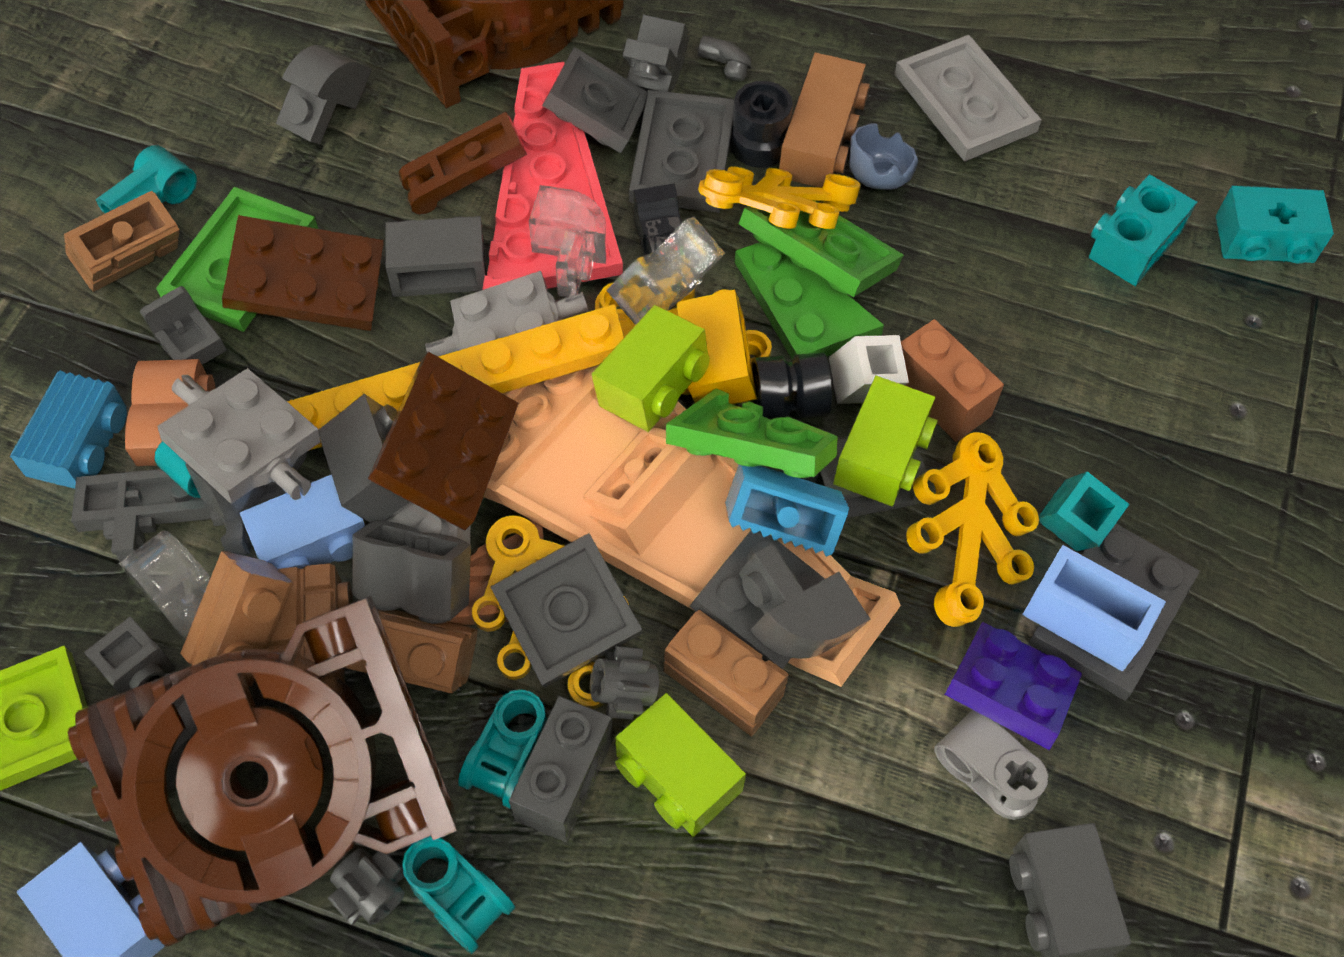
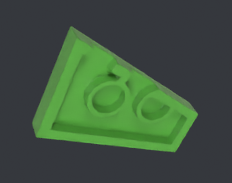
M759 242L735 251L736 266L791 359H793L795 354L824 352L827 357L834 354L855 336H882L883 323L848 294L834 290L826 279L815 272L798 267L791 261L788 255L774 246Z
M714 389L666 424V444L686 448L689 453L694 455L706 456L714 454L732 458L737 464L742 466L754 467L763 465L781 469L786 475L795 478L815 477L837 456L838 436L790 417L770 420L763 417L762 406L749 401L743 403L742 407L735 406L729 403V393L719 389Z

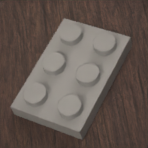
M970 35L900 60L896 64L894 75L964 162L1038 132L1041 118Z

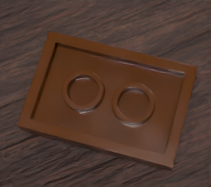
M238 215L222 296V306L228 309L371 331L384 240Z
M428 351L416 370L368 479L465 531L476 518L519 403Z

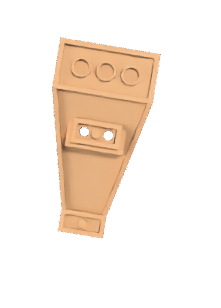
M599 365L502 393L519 404L484 497L514 510L569 542H573L590 533L604 561L692 609L689 606L751 531L750 528L742 531L740 525L732 528L728 520L725 504L739 464L732 458L714 454L706 456L694 455L689 453L686 448L666 444V424L686 410L679 402H677L671 414L665 418L661 417L649 432L600 407L592 379V373ZM779 538L777 541L825 579L840 572L870 618L854 635L830 650L811 658H791L788 662L798 669L841 687L901 605L896 592L852 577L831 555L826 557L823 550L815 554L813 548L805 550L802 544L794 547L792 541L784 544L782 538Z

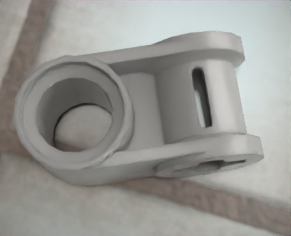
M971 710L934 746V752L944 768L955 778L965 783L995 813L1003 818L1015 820L1029 815L1036 806L1038 798L1041 797L1047 787L1048 773L1042 761L1010 735L1004 726L974 710ZM1028 768L1032 771L1030 776L1026 773ZM1016 781H1019L1023 784L1022 786H1019L1016 790L1009 786L1014 784ZM1002 796L1007 798L1005 802L1001 800Z

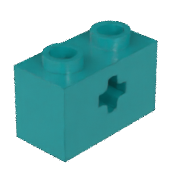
M1231 186L1216 214L1222 255L1226 259L1315 263L1334 234L1324 190Z

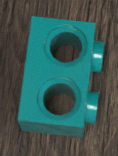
M1149 174L1136 189L1129 186L1124 191L1115 206L1116 212L1112 216L1105 213L1099 219L1090 235L1095 239V243L1088 258L1136 287L1182 233L1197 201Z

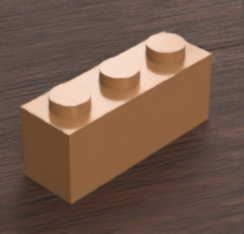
M814 53L781 150L779 169L791 173V181L823 187L827 174H835V172L844 173L849 154V147L844 146L846 140L851 141V136L858 128L860 115L854 113L856 109L864 110L870 84L863 83L866 64Z

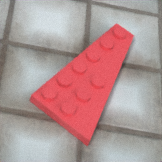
M564 62L521 69L513 124L527 155L504 166L495 215L496 226L489 249V266L482 290L538 271L542 272L548 289L623 275V262L585 132L570 122L559 119L552 111L542 106L563 68Z

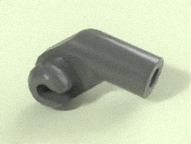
M703 35L698 49V57L727 64L724 68L725 76L734 81H743L747 76V69L751 68L750 56L732 42Z

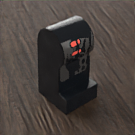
M675 183L634 190V223L644 259L648 263L652 277L689 271L691 267L690 250L678 209V195Z

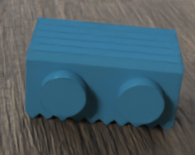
M59 370L10 457L25 477L75 489L76 477L93 476L100 472L104 463L105 448L109 446V439L113 438V433H119L125 424L127 417L126 405L112 383L108 381L104 383L99 379L93 380L89 376L87 378L81 375L75 376L70 372L66 374Z
M738 465L725 502L728 520L732 528L740 525L742 531L750 528L753 534L761 531L763 537L771 534L774 541L782 538L784 544L792 541L794 547L802 544L805 550L813 548L815 554L823 550L826 557L833 554L849 512V507L842 491L801 478L791 477L785 473L763 466L748 467Z

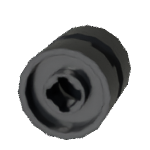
M754 81L744 85L737 91L733 107L731 151L736 159L744 165L754 168H767L780 162L782 145L791 122L793 103L789 92L779 84L769 81Z
M824 352L795 354L791 362H787L783 356L753 358L752 371L757 399L753 400V402L763 407V417L771 419L788 417L790 412L794 411L799 418L829 416L832 404V388L829 364Z

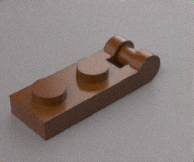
M504 112L405 164L399 170L398 175L403 188L410 191L407 199L412 211L416 214H427L436 208L439 200L527 155L512 120L507 112Z

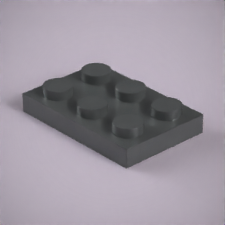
M648 90L629 188V202L634 203V190L675 183L678 195V208L719 213L720 208L707 204L705 201L706 197L699 193L698 187L700 181L706 178L708 170H726L733 125L734 99Z
M1115 524L1100 546L1085 549L1082 556L1166 601L1141 649L1122 672L1041 625L1038 626L1028 644L1047 655L1059 657L1070 667L1081 672L1085 678L1126 701L1136 687L1200 570L1120 525Z

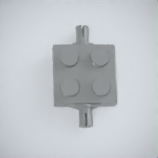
M538 271L451 300L450 303L455 322L453 333L451 336L425 343L426 351L436 356H442L589 312L583 292L555 301L554 297L548 292L542 272Z
M248 368L211 391H205L190 375H182V381L179 378L175 380L172 385V391L184 400L188 407L157 426L161 440L232 504L254 488L271 482L277 483L293 500L301 498L300 492L303 496L307 494L311 483L293 468V465L301 455L320 443L319 431L316 426Z

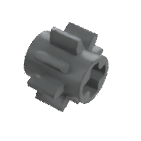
M616 646L614 652L606 653V659H597L595 661L590 677V693L594 702L607 704V716L633 719L634 714L642 715L643 706L649 707L655 702L659 689L658 669L655 664H651L649 661H642V648Z
M365 848L358 849L347 856L333 871L330 881L336 886L337 890L328 899L351 925L356 923L361 916L370 925H374L387 917L403 899L405 891L397 883L405 877L404 872L390 854L378 851L372 856Z

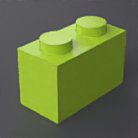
M654 305L593 371L592 379L599 406L649 432L661 417L665 418L671 414L678 402V398L692 382L699 381L705 374L710 360L705 329Z
M875 375L839 457L833 484L893 507L900 488L910 491L921 465V461L913 459L917 446L927 450L938 423L937 419L929 417L935 396Z
M667 693L615 737L616 756L618 757L615 764L621 774L636 788L643 784L658 799L654 802V806L661 817L676 830L683 826L692 837L698 834L743 792L746 773Z

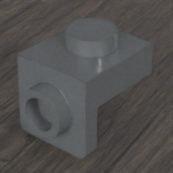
M183 286L177 287L140 310L156 340L171 360L199 359L203 365L227 350L221 338L199 312L190 294Z
M131 616L84 651L85 655L119 694L164 677L175 669L162 649L148 637Z

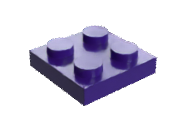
M982 622L945 695L1050 750L1061 731L1082 673L1070 667L1059 657L1046 655L1019 641L1012 633L1003 629H996Z

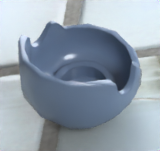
M871 123L857 128L851 136L848 154L850 171L857 181L873 189L892 190L905 185L911 180L917 168L918 158L915 149L902 140L900 133H895L888 138L883 137L878 131V125Z

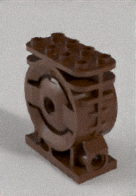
M365 0L366 6L445 108L461 102L460 85L489 73L490 69H517L545 61L556 55L572 39L576 38L579 27L586 33L591 34L599 29L600 17L606 23L613 24L621 19V10L624 8L623 0Z
M372 596L365 597L298 624L285 651L279 649H243L210 658L80 709L75 714L76 725L68 729L70 745L76 758L81 763L88 761L97 783L91 789L96 811L104 822L111 820L120 844L115 846V857L120 872L127 881L135 880L143 903L138 905V915L142 928L150 940L159 938L166 947L181 942L188 933L200 928L203 931H207L218 926L222 919L238 912L241 915L256 910L259 903L287 896L308 886L327 873L329 869L352 849L356 842L384 854H389L431 836L434 841L457 831L455 808ZM304 639L307 641L314 662L297 656ZM366 659L367 664L365 668L382 710L367 716L356 695L338 676L332 673L333 671ZM252 672L263 698L283 702L294 707L310 719L318 728L329 747L334 771L333 791L328 808L315 828L320 844L313 849L310 846L303 825L308 821L317 806L324 785V762L320 747L310 730L291 714L274 707L255 705L243 673ZM184 700L187 702L198 731L187 743L178 763L176 789L181 807L190 821V825L201 836L218 846L237 851H246L249 863L238 862V859L216 854L199 845L184 831L172 811L167 792V769L173 748L186 728L178 712V708ZM383 733L393 737L407 775L372 789L377 763L374 735ZM247 761L257 762L262 765L268 773L269 781L267 787L258 791H251L242 787L237 780L236 772L238 765ZM375 815L379 828L366 824L363 820Z

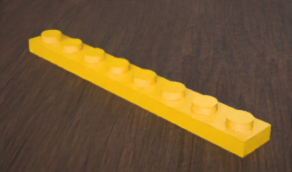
M613 304L438 357L495 390L505 393L600 365L625 337L616 306ZM420 362L287 402L316 426L318 430L363 394H366L382 406L389 404L398 411ZM321 440L319 444H317L310 450L323 447Z

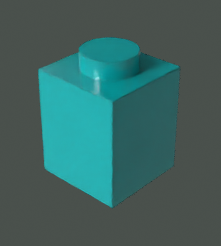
M1087 471L1068 478L1062 483L1040 513L1039 523L1075 551H1081L1100 546L1130 504Z

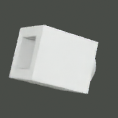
M900 335L855 336L829 357L837 404L864 403L875 375L904 386L909 383Z

